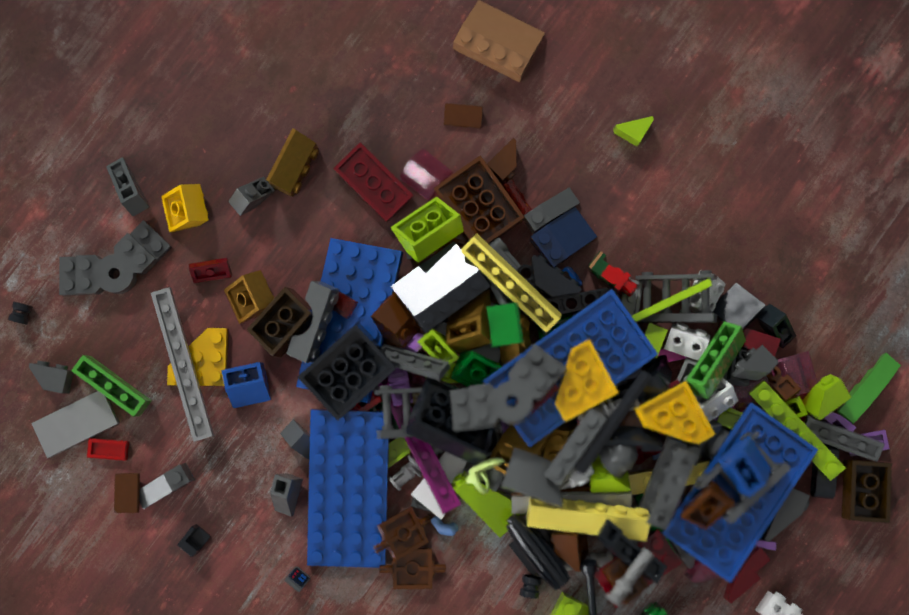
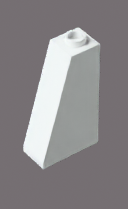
M444 452L439 458V462L450 483L453 482L456 475L462 474L467 462L447 452ZM423 478L411 495L442 520L445 514H442L425 478Z

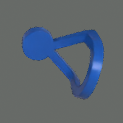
M570 266L562 269L563 272L567 271L570 277L580 284L578 287L582 286L580 278Z

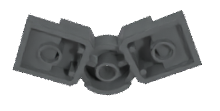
M143 220L130 234L127 233L114 246V254L108 255L103 259L97 255L59 257V295H100L104 290L114 294L126 293L135 286L137 274H147L172 246ZM116 270H119V271H120L119 277L116 278V279H114V277H113L114 272H115Z
M534 344L509 372L510 381L502 383L497 388L490 384L469 386L466 389L450 390L454 431L496 427L500 420L510 425L526 421L533 411V401H542L566 372L567 367ZM510 399L518 400V404L515 407L507 405Z

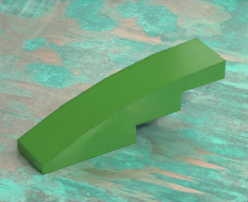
M888 353L882 354L874 367L866 372L860 383L854 385L849 393L851 398L843 403L837 412L854 424L886 387L901 365Z

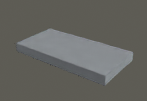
M96 391L31 424L47 458H51L120 423L109 399L101 392Z

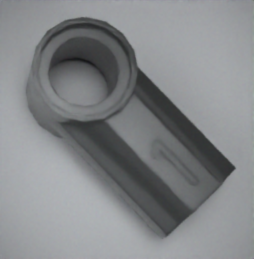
M499 237L489 244L515 270L521 267Z

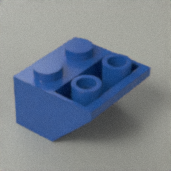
M263 362L221 370L225 390L233 409L272 400Z
M749 435L717 459L736 490L748 497H751L766 485L771 472V467Z

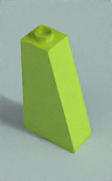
M464 471L462 474L456 475L451 483L453 489L501 538L508 531L506 528L508 522L506 520L513 515L512 497L499 489L495 492L490 488L486 494H482L473 483L466 482L469 476L468 472ZM480 481L481 486L486 489V485Z

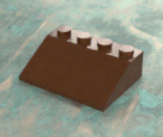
M481 155L433 188L443 202L460 214L464 233L469 240L477 233L490 244L494 239L506 234L525 219Z

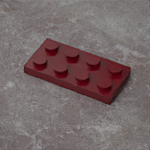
M361 142L333 168L386 222L414 197Z
M659 529L649 534L647 541L636 543L638 547L647 549L667 566L662 577L682 564ZM617 557L599 568L594 575L606 594H610L613 587L602 572V569ZM642 576L649 586L654 583Z

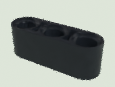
M823 443L839 460V448ZM812 463L811 496L834 499L837 476L830 481Z

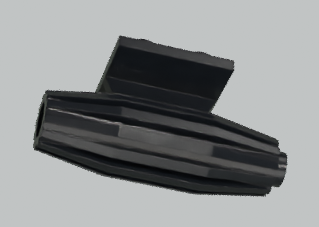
M515 513L506 520L508 522L506 528L513 539L509 544L510 548L532 576L537 573L554 590L563 587L570 580V576L561 559L555 553L554 545L551 544V535L546 529L527 527V519L522 514L517 516Z

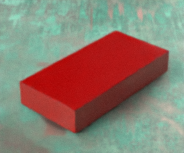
M89 438L87 458L126 461L128 458L129 441Z

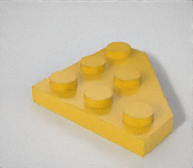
M207 328L188 346L200 386H224L221 370L227 369L228 329ZM170 363L168 365L167 385H177Z
M590 339L570 350L566 363L567 370L563 374L555 405L564 422L618 394Z
M687 381L676 385L634 409L644 427L693 444H700L715 435Z

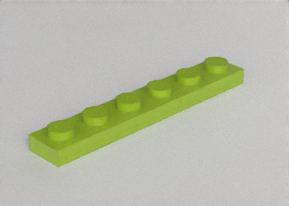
M764 380L749 392L771 417L818 449L812 461L830 481L846 469Z

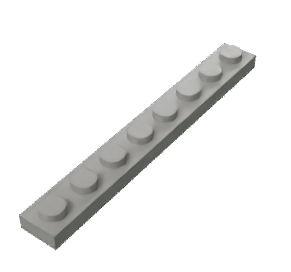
M168 287L152 292L151 296L193 442L212 437L214 433L172 288Z

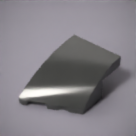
M514 448L502 487L522 493L524 496L541 500L546 504L563 508L560 486L544 475L552 461Z

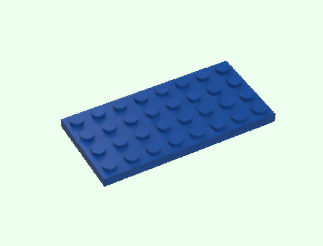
M334 238L330 239L321 282L340 290L338 302L332 310V319L326 328V337L320 346L319 356L357 322L382 347L384 343L383 335L379 332L371 315L394 292L391 286L398 281L404 252ZM302 361L299 375L313 362L305 363ZM298 379L296 387L303 388V389H308V388ZM372 391L360 402L370 403Z
M612 289L535 343L566 367L570 350L590 339L614 385L658 355ZM531 347L484 379L483 383L497 388L502 383L510 381L509 372L520 358L527 354ZM562 377L555 384L558 388L560 387ZM558 391L526 421L514 425L528 447H531L564 423L555 405ZM510 399L507 405L515 407L517 399Z
M749 403L703 473L706 472L707 474L719 463L717 459L740 442V438L747 432H758L760 435L754 441L774 463L786 462L791 469L733 524L727 523L721 517L707 530L681 517L683 507L702 490L696 489L693 486L671 518L667 530H663L661 533L729 583H731L818 451L813 445L753 403ZM720 473L710 480H713L735 503L740 500L739 494Z
M311 409L307 546V565L379 568V565H386V549L377 554L375 552L376 549L373 548L374 545L383 541L377 525L387 520L389 438L377 439V431H381L382 426H384L383 411L349 410L338 421L327 409Z

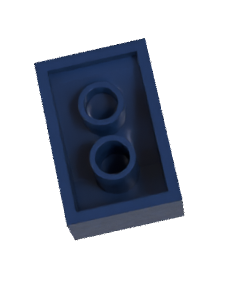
M573 207L533 234L529 241L538 253L548 261L547 264L554 268V266L557 267L597 238V235L577 208Z

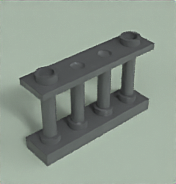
M709 270L699 271V274L653 275V272H642V275L636 276V280L644 282L643 310L651 307V281H663V301L670 297V281H682V291L690 288V280H701V282L709 278L710 280H717V275L712 274V271ZM709 288L701 291V310H699V313H692V310H690V297L682 300L680 314H672L669 306L661 310L660 314L650 315L638 321V323H717V315L709 310Z
M380 386V390L374 391L375 395H382L384 426H382L381 431H377V439L413 437L405 433L411 415L410 393H420L422 388L392 389V386ZM390 394H402V429L394 430V426H392Z
M747 432L740 438V441L748 435L754 441L760 434L758 432ZM756 442L755 444L771 467V472L766 485L751 497L743 495L736 490L720 463L714 466L707 474L704 472L696 479L697 483L694 487L702 489L720 473L739 494L740 500L722 516L727 523L733 524L791 469L786 462L774 463Z
M668 436L638 507L649 511L648 524L667 530L698 454L686 450V443Z

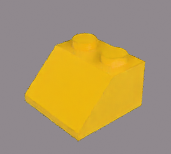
M180 184L161 196L169 232L200 226L209 221L204 194L200 184Z

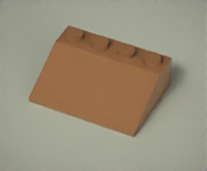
M478 0L461 26L453 42V49L520 82L545 33Z

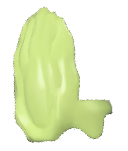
M490 458L481 461L469 469V476L466 482L473 483L480 493L486 494L490 488L486 471L504 463V460ZM480 481L485 482L486 489L481 486Z

